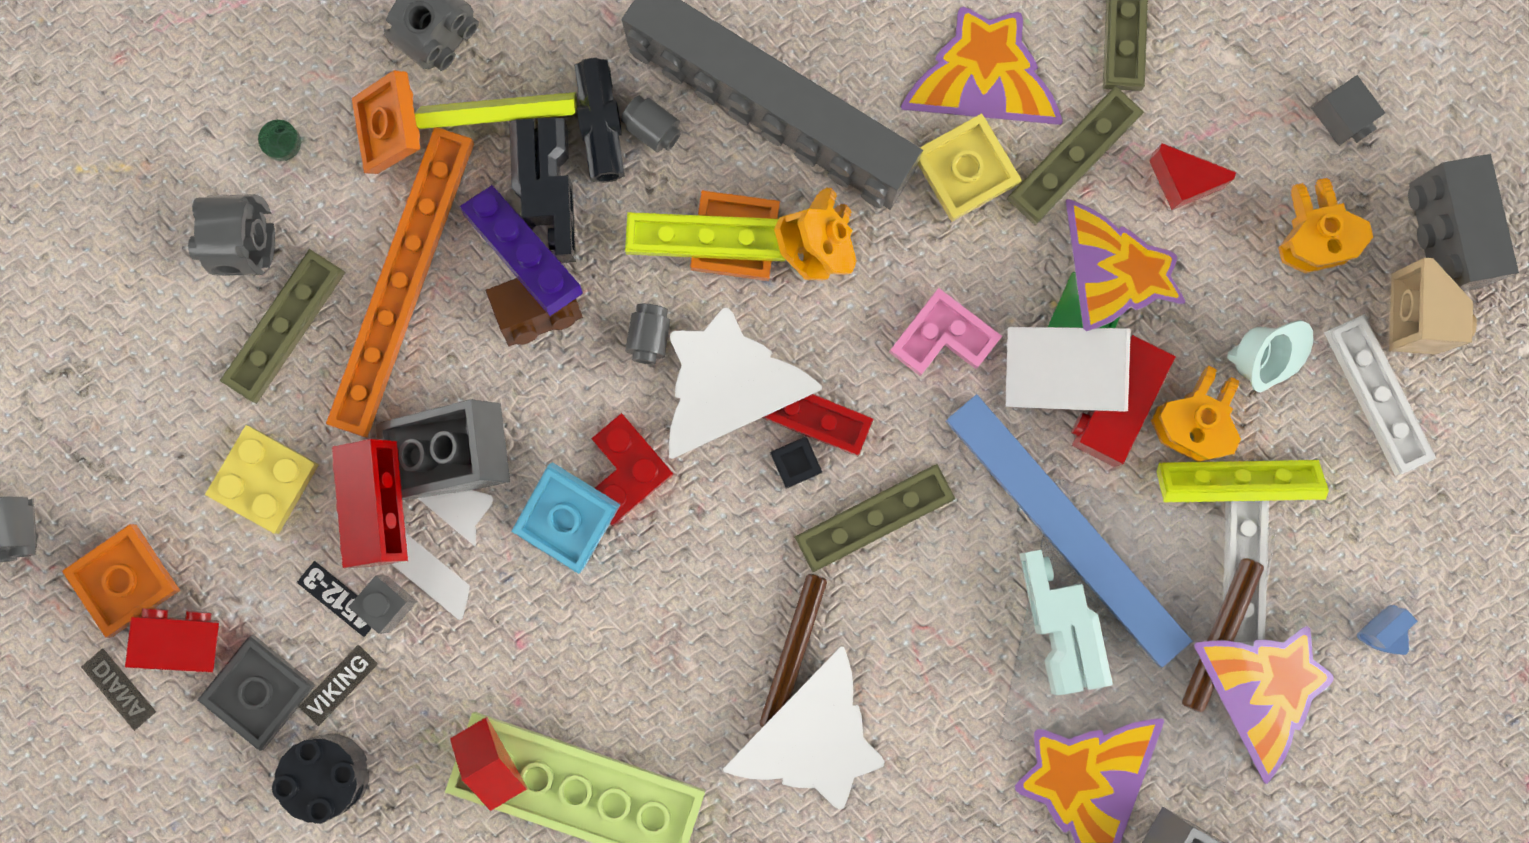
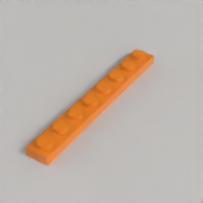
M438 127L433 129L327 418V425L368 438L473 149L474 141L472 138Z

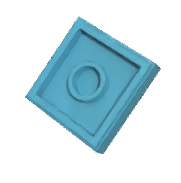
M552 462L544 471L511 532L580 574L621 504Z

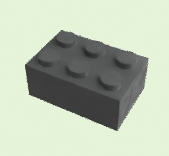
M1491 154L1443 162L1409 183L1408 201L1410 207L1415 210L1418 221V243L1424 249L1426 258H1433L1463 291L1481 289L1519 273Z

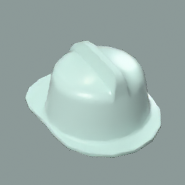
M1302 320L1290 322L1279 328L1255 327L1244 335L1238 346L1228 352L1227 358L1236 365L1240 375L1250 380L1253 390L1263 392L1271 386L1290 378L1305 364L1311 353L1314 341L1313 330L1309 323Z

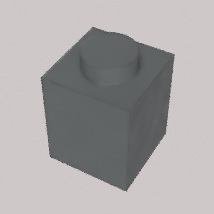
M1358 75L1332 91L1311 108L1339 146L1351 137L1356 143L1364 139L1377 129L1373 122L1386 113Z
M375 575L348 608L378 634L391 633L417 601L389 576Z

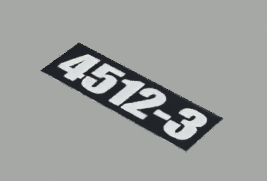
M314 560L296 583L360 635L365 637L372 628L348 608L358 595Z

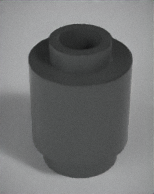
M640 95L636 96L626 107L621 117V121L627 125L626 130L657 153L663 148L669 151L681 135V131L678 129L680 120L650 98L644 99Z
M642 303L637 304L636 312L631 313L625 352L633 355L632 361L653 365L656 364V359L665 358L671 321L667 318V308Z

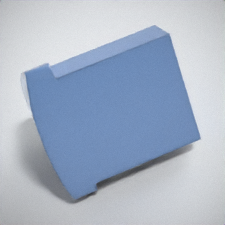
M1389 605L1357 633V638L1373 649L1392 654L1406 655L1409 652L1408 630L1418 621L1407 609Z

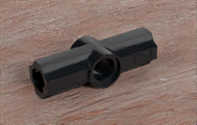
M597 57L583 59L581 62L574 64L580 101V105L577 106L581 137L586 144V157L592 182L606 183L617 181V179L625 177L619 139V136L622 135L617 100H614L610 66L607 59H598Z

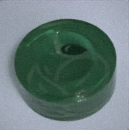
M277 119L269 121L261 128L258 135V143L261 150L271 159L287 161L299 152L301 136L289 122Z

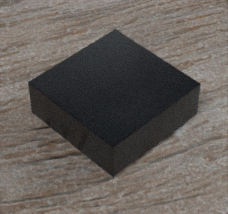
M807 436L770 452L785 489L823 473Z

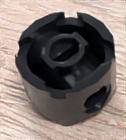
M340 734L318 735L293 745L281 757L275 771L272 793L279 800L280 805L292 817L307 823H324L353 808L364 796L369 784L366 755L352 739Z

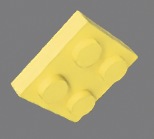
M982 113L920 147L923 149L918 166L951 222L1016 187L1022 181Z
M245 425L205 495L273 534H279L319 464L259 430Z

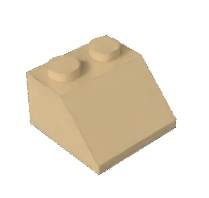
M1433 258L1420 259L1391 274L1389 351L1437 355L1472 343V337L1477 329V318L1473 314V301Z

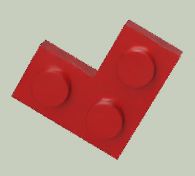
M622 413L591 438L616 467L613 473L595 487L596 490L621 504L610 523L614 526L671 478L674 473Z

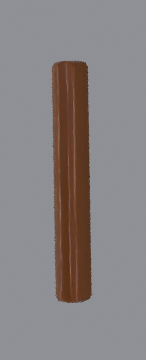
M1243 558L1240 561L1207 641L1226 640L1234 642L1263 573L1264 566L1261 563L1250 558ZM1199 659L1182 699V704L1185 707L1202 713L1207 707L1215 686L1201 659Z
M808 574L805 578L760 719L761 727L791 698L827 585V579L824 577Z

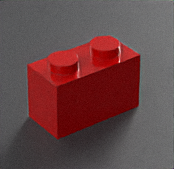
M142 608L141 615L131 616L125 668L213 672L220 621L211 620L212 613L186 611L185 618L168 617L167 609Z

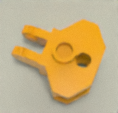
M1328 178L1318 179L1315 185L1318 209H1313L1309 191L1304 183L1293 185L1291 190L1296 218L1291 221L1293 229L1278 249L1282 263L1305 274L1345 265L1349 260L1359 257L1374 238L1369 221L1346 211L1344 203H1337L1332 182Z
M830 187L819 191L809 209L779 217L774 228L781 255L805 280L823 281L827 280L830 274H851L857 262L850 237L853 230L847 225L852 213L851 209L846 204L837 205L833 209L837 193ZM798 253L804 255L803 261L799 259Z
M1209 365L1201 373L1192 392L1186 394L1184 399L1166 402L1157 406L1150 420L1161 444L1196 462L1232 455L1241 441L1240 435L1230 417L1233 408L1229 406L1239 386V380L1233 377L1228 378L1221 387L1217 399L1206 395L1215 380L1217 369ZM1190 434L1193 435V438H1194L1193 441H1192L1191 438H1190Z

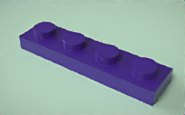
M493 185L459 206L464 217L549 316L583 294L580 284Z

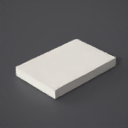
M1008 327L1006 407L1128 411L1131 329L1096 328L1085 331L1083 328Z

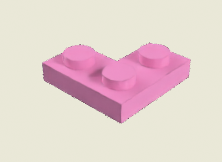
M938 288L889 353L921 376L945 345L965 362L977 369L1001 339L1002 335Z

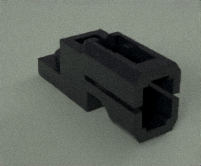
M556 117L538 118V128L534 127V119L509 121L512 189L521 199L522 218L528 226L554 225V228H548L549 250L555 252L556 257L561 263L576 262L573 184L569 176H561L560 167L569 159L567 124L564 118Z

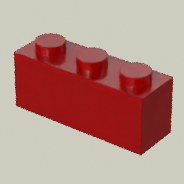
M1131 335L1128 411L1089 410L1087 414L1081 412L1071 431L1072 434L1076 435L1071 446L1112 467L1123 465L1176 356Z
M367 439L333 446V472L342 567L364 568L408 561L397 441Z

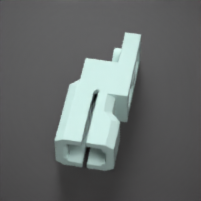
M1042 550L1020 553L1035 632L1037 634L1049 633L1052 650L1045 659L1051 693L1056 696L1084 691V687H1087V690L1113 685L1099 617L1097 613L1087 607L1083 584L1050 589L1048 582L1054 580L1050 558L1043 557Z

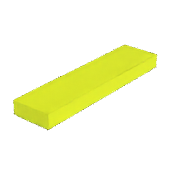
M576 92L427 105L420 106L415 112L416 126L419 129L513 121L516 119L574 115L578 102Z
M627 212L626 255L784 262L786 260L780 253L774 231L779 219Z
M1319 460L1158 463L1156 471L1163 502L1326 500L1329 492Z

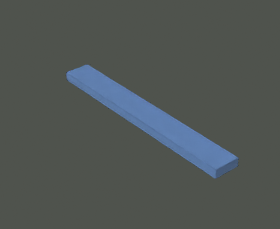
M977 394L945 421L1158 667L1163 668L1192 642L1191 638Z

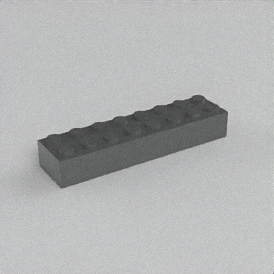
M634 0L622 17L625 37L630 48L629 52L636 59L645 64H649L652 61L663 68L662 73L668 79L679 85L683 81L696 89V95L703 101L711 105H715L717 102L729 109L728 114L740 124L747 126L750 122L761 129L762 136L772 144L781 146L783 143L796 151L794 155L806 165L814 167L817 164L829 172L828 177L832 181L845 188L849 185L862 192L861 197L870 205L876 208L885 206L891 210L915 173L923 149L682 0Z

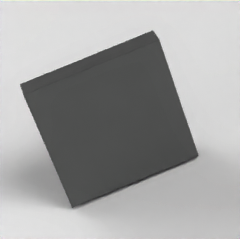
M249 635L198 698V701L256 749L262 751L316 685L255 635Z

